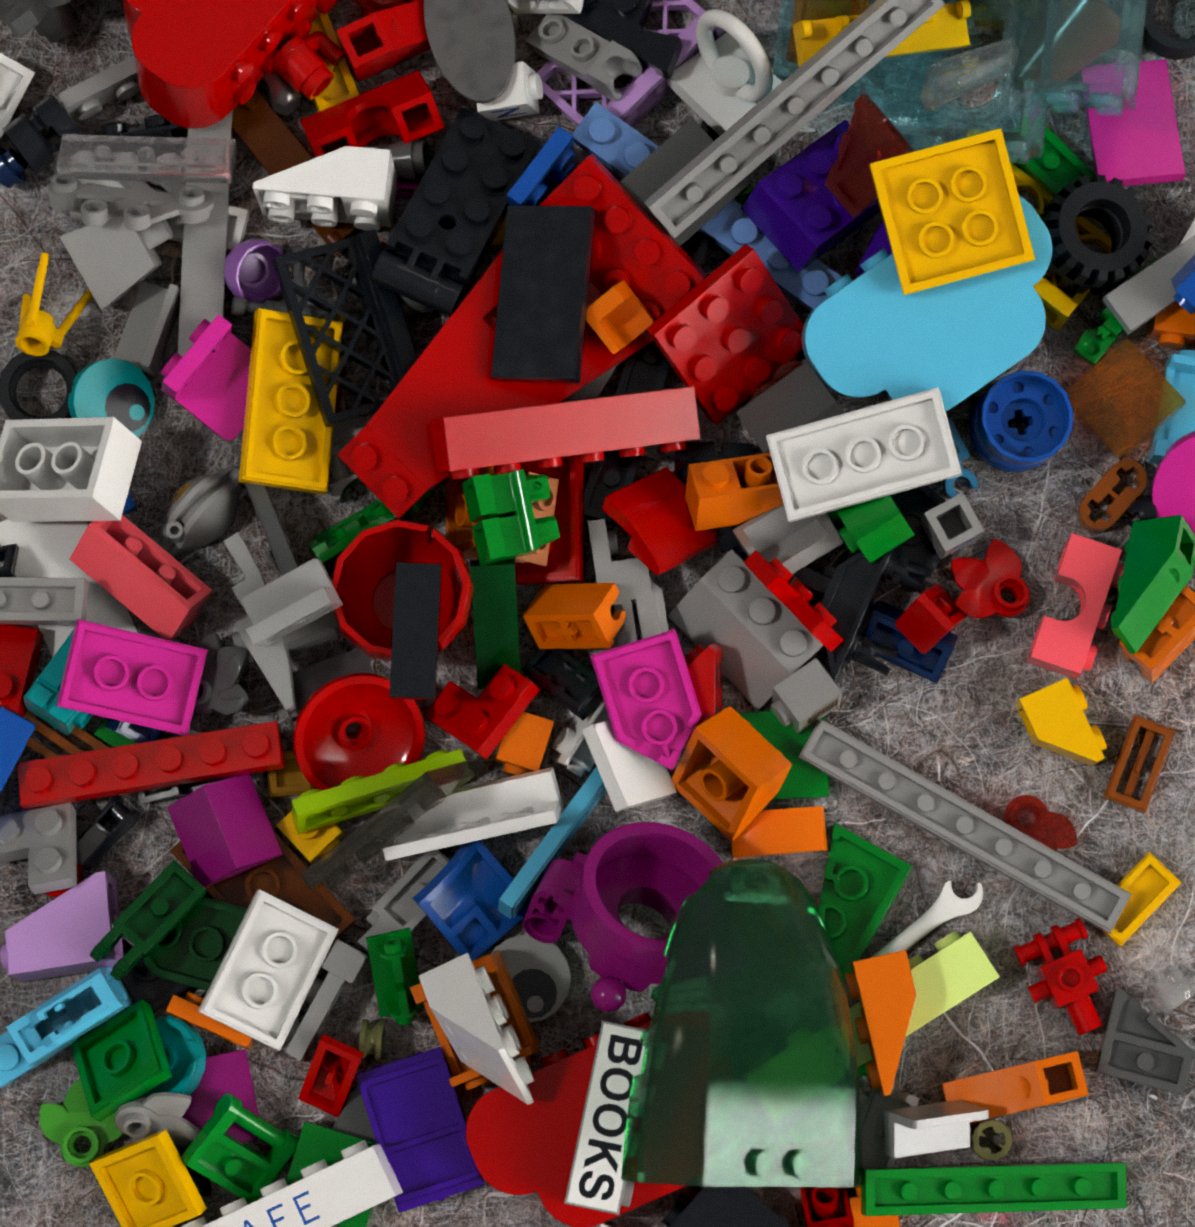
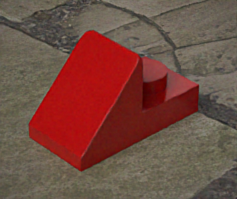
M936 584L924 591L895 622V626L920 653L926 654L948 632L956 628L967 615L956 608L954 605L955 600L939 584Z

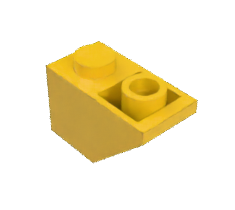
M1068 677L1024 696L1015 703V707L1034 745L1089 766H1093L1105 759L1102 752L1107 749L1104 737L1097 725L1090 727L1083 712L1088 709L1085 696L1078 685L1071 686Z

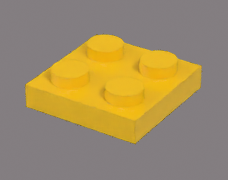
M167 1129L101 1155L89 1163L121 1227H172L201 1215L207 1209Z

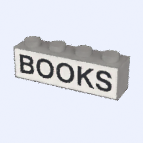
M602 1021L564 1204L619 1215L620 1206L630 1207L635 1180L626 1178L630 1160L639 1161L645 1135L636 1133L639 1114L649 1115L654 1089L645 1087L648 1070L658 1071L663 1043L654 1042L656 1032Z

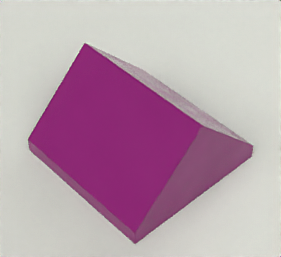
M250 774L239 775L203 785L167 807L195 878L205 888L283 855Z

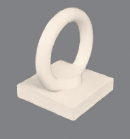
M711 9L704 12L697 21L696 40L700 52L675 69L671 79H667V85L721 136L784 80L771 68L763 46L754 33L740 19L727 11ZM714 27L721 28L727 32L714 41Z

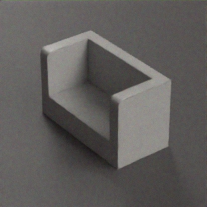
M784 504L756 516L732 530L747 558L757 550L768 562L776 557L792 574L843 544L827 513L790 523L787 519Z

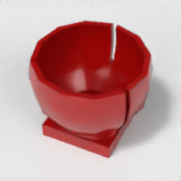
M393 520L361 531L337 558L333 572L332 583L343 603L342 606L333 610L340 632L368 657L391 661L396 562L441 564L438 651H444L448 645H452V640L467 623L474 589L462 552L437 529L434 528L431 533V526Z

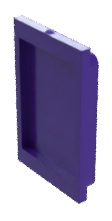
M441 1047L426 1052L419 1051L414 1056L383 1066L376 1065L371 1070L356 1074L376 1142L381 1144L403 1191L402 1194L394 1197L399 1213L433 1201H443L446 1197L485 1185L467 1144L466 1124L455 1089L451 1087L449 1082L451 1077Z

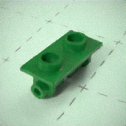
M410 928L366 937L380 1018L391 1016L396 1019L398 1025L412 1023L417 1009L423 1008V1002L416 1004L410 987L419 983Z

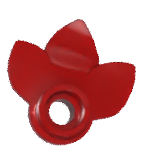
M995 538L990 543L984 560L966 557L954 558L951 561L953 580L964 591L955 601V607L965 615L977 619H984L994 614L1006 618L1022 614L1029 605L1030 591L1025 581L1020 578L1022 563L1018 555L1004 542ZM1000 593H1010L1014 598V602H1005L1001 598Z

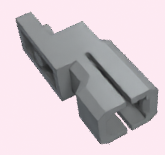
M605 519L587 521L596 583H615L619 590V595L616 602L611 606V612H616L617 610L626 611L625 621L613 638L615 643L609 649L637 641L633 605L636 606L641 639L669 631L663 591L650 581L648 567L638 558L611 561V556L619 555L615 529L607 530Z

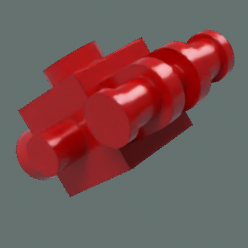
M1078 917L1074 919L1073 923L1062 928L1057 924L1049 927L1051 934L1044 937L1041 932L1033 934L1032 941L1021 946H1013V951L1021 967L1026 966L1027 962L1041 957L1044 965L1035 968L1040 982L1027 987L1028 993L1034 1004L1049 998L1053 1009L1065 1006L1078 1036L1103 1025L1089 994L1100 990L1094 977L1108 970L1101 955L1086 961L1081 949L1071 952L1068 944L1081 938L1083 940L1088 938L1087 931ZM1057 948L1061 957L1054 960L1050 951Z

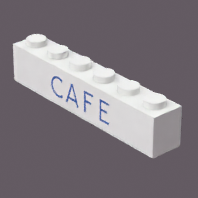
M363 1140L340 1151L344 1159L329 1167L325 1159L300 1170L303 1179L291 1185H287L285 1178L260 1189L263 1198L253 1203L247 1204L243 1197L221 1207L220 1211L223 1217L207 1224L203 1216L181 1227H332L402 1194L403 1191L381 1144L368 1147L366 1140Z

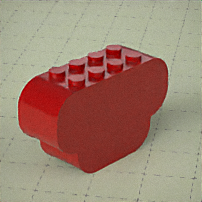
M123 0L126 25L132 40L141 95L154 111L175 125L192 129L212 126L223 120L238 103L243 105L252 97L257 83L265 73L272 74L274 72L272 70V59L276 53L295 36H300L304 39L310 32L313 21L320 13L327 14L330 12L337 0Z
M649 1012L624 1022L626 1026L656 1032L654 1042L663 1043L658 1071L648 1070L645 1087L653 1088L654 1091L649 1115L639 1114L636 1133L645 1135L639 1161L630 1160L626 1178L635 1180L630 1207L620 1206L619 1215L564 1204L599 1034L583 1040L585 1049L569 1056L565 1048L541 1059L544 1067L532 1072L535 1081L528 1084L534 1100L533 1103L527 1105L501 1087L486 1093L476 1102L467 1120L466 1139L477 1169L487 1183L501 1192L512 1195H526L537 1191L547 1211L560 1222L573 1227H592L602 1224L691 1184L704 1172L712 1153V1135L705 1117L721 1106L729 1093L732 1082L730 1060L719 1035L704 1019L684 1012L668 1013L653 1020Z

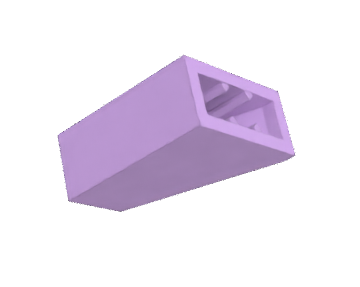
M106 871L96 872L77 884V887L69 889L5 931L6 944L2 945L0 950L3 969L8 971V975L16 980L27 982L91 972L99 967L113 968L118 960L124 957L122 938L104 959L96 962L89 955L94 947L112 929V923L120 916L117 880Z

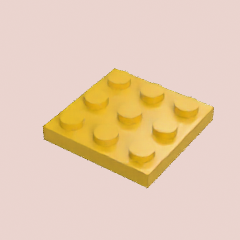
M1001 128L869 164L903 295L1035 260Z

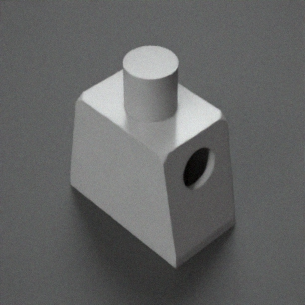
M124 215L108 220L107 223L101 226H85L60 236V239L100 309H104L118 302L163 264L154 247L172 238L173 232L166 220L151 224L145 230L132 231L125 227Z

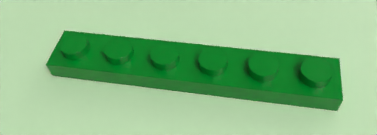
M1120 1161L861 1168V1214L865 1216L1126 1208V1163Z

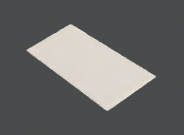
M6 519L0 522L1 546L16 543L19 547L14 572L15 577L85 578L89 582L86 621L138 633L127 608L69 560L88 527L87 521L12 522ZM38 625L41 633L44 635L43 638L52 658L73 631L75 625Z

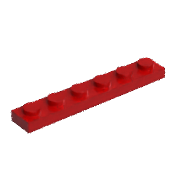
M277 721L17 763L20 806L25 810L285 768L281 727Z

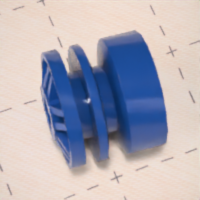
M1018 371L1002 377L977 400L970 415L969 435L975 451L988 465L1003 472L1022 473L1038 467L1065 445L1073 428V408L1067 392L1055 379L1036 371ZM1014 417L1017 423L1025 424V429L1019 435L1016 428H1009L1008 423Z

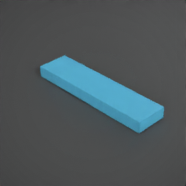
M597 766L563 811L558 823L552 826L500 897L498 911L509 919L515 918L539 885L552 860L558 859L607 792Z

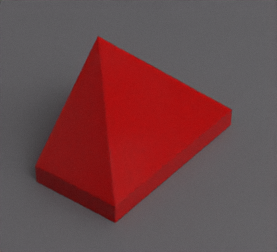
M323 1034L298 1099L338 1118L343 1110L364 1053Z

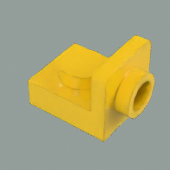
M291 811L276 825L312 865L319 859L324 864L327 863L343 848L340 840L345 834L335 823L297 834Z

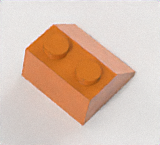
M728 706L694 729L671 780L676 790L732 842L780 791L793 764L753 728L747 720L731 706Z

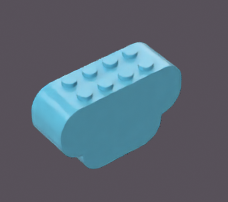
M1019 195L1035 256L1033 261L903 295L892 253L888 255L886 250L882 249L860 264L864 273L857 278L851 280L849 275L846 274L824 289L828 298L810 312L802 330L804 355L821 381L832 391L844 396L869 397L882 392L888 401L939 387L945 411H948L1028 356L1041 341L1046 325L1045 308L1033 286L1045 275L1052 258L1050 233L1032 205Z

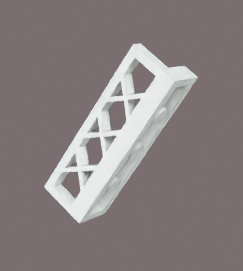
M550 767L417 797L381 808L389 838L382 848L385 860H393L558 823L564 811V805L554 768Z

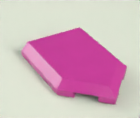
M676 629L590 655L616 741L673 770L685 744L702 715Z

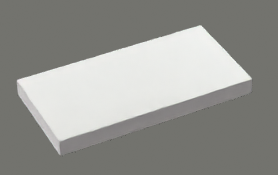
M939 387L766 435L787 519L790 523L963 475Z

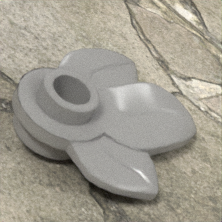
M160 1092L151 1094L147 1098L141 1096L133 1102L121 1105L115 1114L116 1127L122 1133L134 1137L135 1141L167 1129L176 1147H188L201 1131L200 1128L182 1117L189 1108L192 1097L180 1093Z

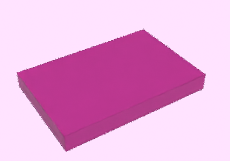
M1167 60L1088 66L1081 70L1079 76L1095 175H1105L1107 183L1114 177L1123 181L1122 186L1184 181L1186 173Z
M76 619L56 706L187 736L208 650Z

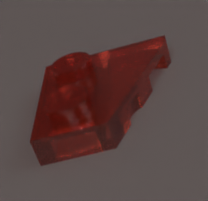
M866 93L860 95L855 101L853 107L856 109L848 131L843 133L838 147V158L831 166L825 182L826 187L853 218L859 216L877 199L869 164L915 151Z

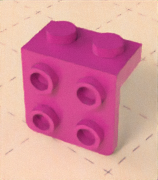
M218 314L211 323L204 319L189 337V340L194 344L184 356L177 352L164 366L161 373L166 378L162 381L161 390L224 441L231 442L236 439L244 427L251 349L231 333L233 325Z

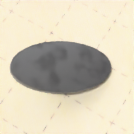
M424 0V20L428 41L437 65L448 83L461 96L475 103H490L498 99L505 92L511 81L516 59L515 30L507 1Z

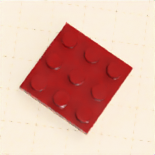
M747 244L743 245L646 329L686 387H695L697 404L706 417L715 425L803 351L802 330L804 325L755 250Z

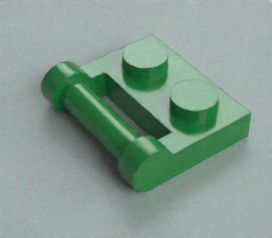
M226 1093L219 1099L215 1106L214 1114L182 1154L181 1158L185 1165L236 1196L244 1197L246 1202L250 1204L259 1199L262 1195L260 1189L268 1186L293 1155L299 1137L286 1128L279 1130L242 1107L240 1099L230 1093ZM232 1123H236L270 1144L271 1149L266 1156L228 1134L226 1131Z

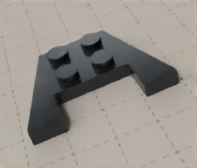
M584 0L580 14H561L609 42L613 40L626 47L635 54L640 63L643 62L655 69L656 73L663 78L671 79L683 45L680 37L643 30L654 0Z

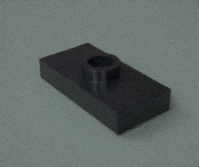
M540 649L521 669L530 680L582 721L603 700L595 671L566 649Z

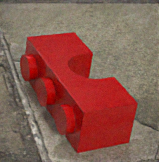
M419 70L300 120L315 158L345 146L365 147L370 141L385 135H397L401 137L404 144H407L445 128L433 95Z

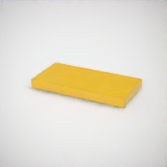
M258 308L254 312L238 482L324 495L328 492L334 425L326 427L324 425L289 313ZM303 316L306 324L320 331L325 319ZM332 320L325 335L341 343L343 322ZM309 336V337H310V340H311V343H312V345H313L315 339H314L313 337ZM320 343L315 353L318 365L333 373L340 359V353ZM323 378L326 387L329 380ZM335 384L329 394L334 413L337 385Z

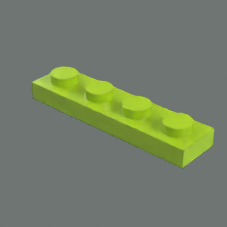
M462 749L451 752L440 750L428 755L425 760L408 765L397 763L387 767L382 773L366 778L364 776H354L342 782L341 785L330 789L308 790L297 799L291 800L292 820L297 834L380 810L383 807L465 784L467 762Z

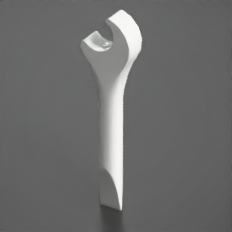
M947 881L932 906L872 957L903 950L908 951L944 922L972 913L982 902V884H976V890L972 897L962 899L953 893L951 881Z

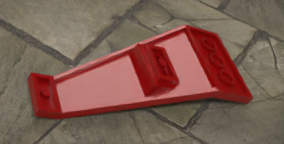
M593 154L589 155L539 205L592 206L596 210L587 308L613 286L624 280L656 321L708 276ZM502 250L367 425L337 455L399 519L430 488L452 474L451 471L437 472L431 418L559 403L652 342L653 339L648 331H644L622 350L612 354L588 322L585 321L580 383L495 381L491 378L503 256Z

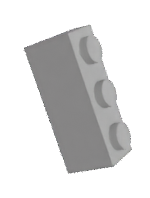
M731 549L693 586L667 615V618L695 647L702 644L706 648L708 645L717 642L723 648V676L759 711L772 699L773 687L811 662L822 651L824 645L765 587L743 563L744 561Z

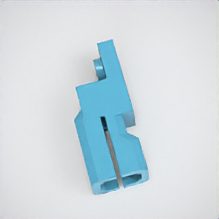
M99 967L6 1026L8 1031L0 1035V1088L6 1087L71 1046L82 1035L133 1005L132 999L120 980L117 981L110 975L111 967Z

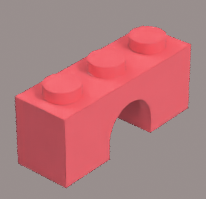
M1074 533L1070 534L1065 542L1053 581L1067 585L1077 593L1080 600L1079 614L1076 618L1067 621L1057 620L1044 615L1039 621L1026 663L1073 679H1077L1083 669L1091 670L1098 650V646L1091 643L1096 628L1104 630L1112 605L1105 603L1109 588L1117 589L1118 579L1123 575L1125 564L1118 562L1122 549Z

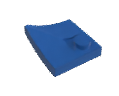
M480 840L463 844L447 865L413 897V900L460 956L468 953L472 961L482 955L522 920L531 902L528 898L515 918L509 919L498 911L499 899L514 879Z

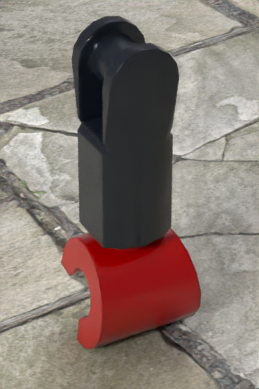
M120 795L113 797L106 804L93 823L77 839V884L85 880L81 871L85 868L90 872L110 848L140 818V812L136 809L129 810L123 804L124 798ZM113 818L118 824L109 833L103 827ZM71 888L44 894L51 900H54Z

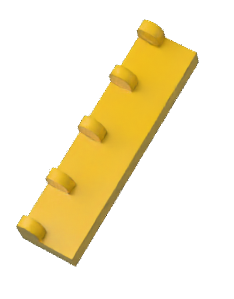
M962 0L945 4L884 58L969 46L970 40L966 19L971 16L970 2ZM842 15L835 18L812 21L802 20L793 24L798 67L803 65L859 15Z

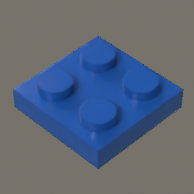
M560 126L556 129L508 192V206H539L556 184L560 185L576 169V165L573 163L576 155L574 153L573 135Z

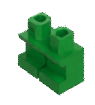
M522 469L490 476V474L472 476L462 484L470 523L478 522L471 528L480 566L530 555L540 549L541 546L560 538L555 516L535 519L532 503L546 501L550 498L551 491L547 475H525V471Z

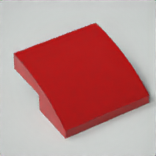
M667 467L606 496L602 506V510L631 535L627 549L657 576L718 545L715 538L717 535L715 529L695 531L685 499L686 486Z

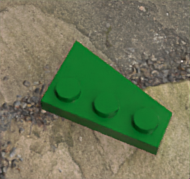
M430 489L403 515L404 518L415 514L427 506L424 499L432 495ZM378 499L308 539L307 543L316 558L320 559L322 563L327 560L331 561L338 558L361 531L387 523L396 518V516Z
M834 823L832 843L828 862L826 863L824 883L819 907L817 908L807 961L846 983L844 974L852 972L850 963L862 959L913 867Z

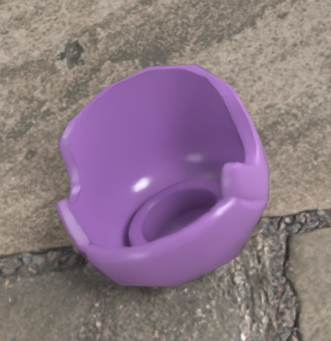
M249 239L236 244L226 257L223 271L225 284L230 292L236 297L245 298L249 302L264 303L265 300L275 297L281 288L272 260L283 255L282 249L272 242L263 239Z

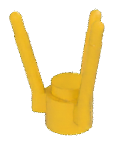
M43 252L40 255L32 297L29 294H24L22 297L19 330L15 339L17 347L22 352L32 356L46 355L51 346L60 348L65 334L93 297L88 288L58 329H56L54 318L49 313L39 310L49 260L47 252Z

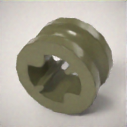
M362 1019L358 1049L364 1053L362 1059H365L367 1055H373L375 1060H382L385 1021H379L378 1024L371 1025L368 1019Z
M986 1120L977 1124L972 1130L970 1145L974 1153L980 1158L989 1161L999 1160L1010 1151L1012 1135L1008 1127L1002 1122ZM988 1127H991L993 1133H1001L1003 1136V1144H997L1000 1149L995 1153H991L989 1147H981L979 1144V1136L985 1137L982 1131Z

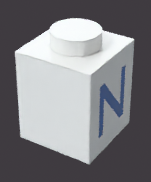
M523 61L515 63L511 81L505 92L498 99L490 103H477V112L491 121L539 114L538 100L543 98V84L540 75Z

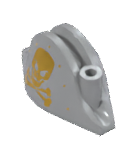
M235 465L196 477L184 483L176 490L169 502L159 545L175 558L216 541L229 529L235 516L243 483L238 482L239 469Z

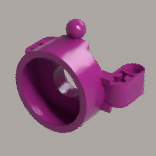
M637 822L620 826L602 836L591 848L588 856L577 851L572 861L566 859L552 860L532 897L523 920V927L527 934L543 943L557 942L568 920L572 921L574 931L580 943L589 953L590 968L601 976L592 986L591 1000L594 1006L605 1012L617 1011L625 1003L626 989L642 992L650 984L671 983L691 977L694 980L685 997L687 1009L692 1014L705 1020L719 1019L749 958V952L745 945L736 939L740 928L728 923L734 906V890L725 865L718 855L699 838L687 831L662 823ZM626 904L649 906L664 917L669 924L670 933L660 938L640 936L626 928L620 920L618 908Z

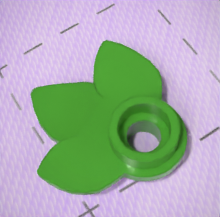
M80 1078L68 1090L63 1106L46 1103L40 1107L39 1120L42 1132L48 1139L60 1144V1150L64 1159L73 1166L89 1167V1163L104 1154L106 1144L119 1139L123 1135L115 1125L116 1112L101 1122L91 1117ZM81 1136H86L91 1141L90 1150L84 1154L80 1153L76 1148V1141Z

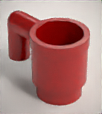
M314 31L304 39L300 36H295L272 59V70L279 74L298 94L303 93L309 100L318 97L334 78V74L326 68L327 63L315 52L318 51L333 66L340 63L345 56V53L322 31Z

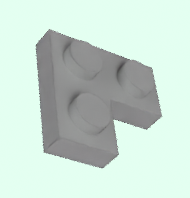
M71 802L0 816V863L28 858V887L34 895L77 887L76 810Z

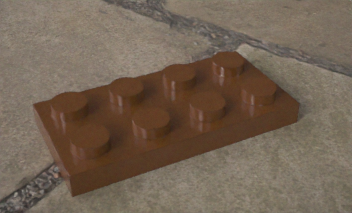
M276 833L275 836L282 850V856L206 887L207 892L215 900L247 909L256 891L260 889L338 928L339 930L334 941L357 921ZM180 841L170 851L195 877Z

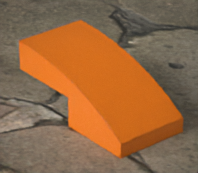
M824 806L761 811L746 829L731 842L732 857L741 859L828 851Z

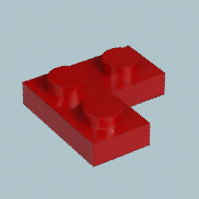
M755 550L743 562L765 587L830 652L843 641L842 637L832 628L837 619L820 602L814 607L809 603L814 595L797 577L789 582L794 575L776 557L768 562Z
M503 664L478 698L452 681H449L424 716L444 732L487 760L540 689L532 681L506 664Z

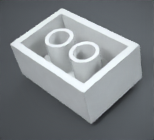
M115 417L5 420L0 438V513L12 522L121 521L142 441Z

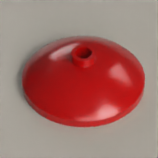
M372 673L348 674L333 679L320 687L302 707L293 732L295 758L308 782L316 789L326 790L339 786L342 782L354 776H364L366 778L382 773L387 767L397 763L408 765L418 762L423 751L425 727L421 711L414 699H390V679ZM350 723H359L358 729L354 733L348 734L345 732L346 727Z

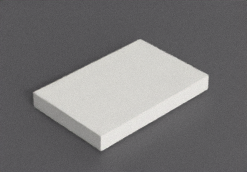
M260 889L257 890L197 1012L276 1051H280L339 929Z

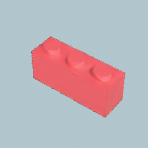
M123 514L121 521H93L90 523L69 559L147 624L154 632L169 641L174 640L194 623L213 591Z

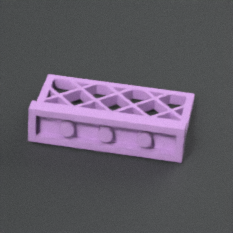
M693 0L653 2L650 12L663 11V29L646 31L680 37L683 46L675 69H677L700 52L696 40V25L699 17L706 11ZM687 10L695 17L686 28L669 29V11ZM713 28L715 41L724 35L723 29ZM550 61L537 72L542 80L543 96L577 127L584 118L578 113V99L602 98V106L631 127H634L672 90L667 85L666 78L658 75L655 69L643 62L640 63L641 67L644 68L641 76L632 77V81L626 87L615 88L621 92L622 98L619 101L611 100L609 103L608 98L595 89L578 90V77L573 74L572 90L553 91L545 82L555 72L567 71ZM572 99V107L565 100Z

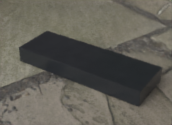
M396 562L390 699L435 700L441 564Z

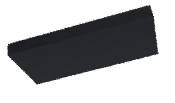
M507 206L491 378L495 381L580 383L596 213L592 206Z

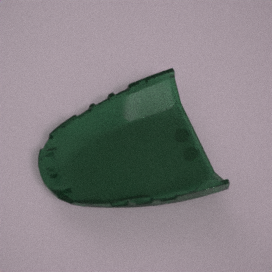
M737 859L722 863L708 871L710 877L696 893L686 896L663 953V956L668 958L661 985L654 987L651 993V999L656 1001L650 1028L642 1031L640 1043L645 1046L641 1073L632 1078L621 1179L640 1183L708 1187H857L861 1185L862 1168L860 1087L847 993L832 941L814 899L802 882L788 870L771 861L759 859Z

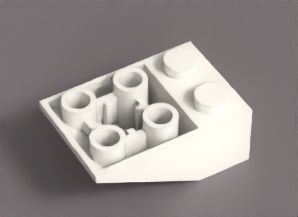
M345 146L253 182V191L263 216H268V219L274 222L292 223L294 218L311 220L313 224L322 227L337 226V222L354 224L356 228L370 231L376 229L377 231L380 230V226L392 227L397 174L391 150Z
M466 953L419 975L429 1007L460 1061L527 1105L533 1103L534 1100L528 1084L535 1081L524 1056L517 1059L516 1055L520 1054L519 1050H522L521 1043L513 1026L510 1024L505 1027L504 1025L507 1019L510 1018V1015L500 994L491 996L490 993L495 991V988L485 966L476 969L469 954Z

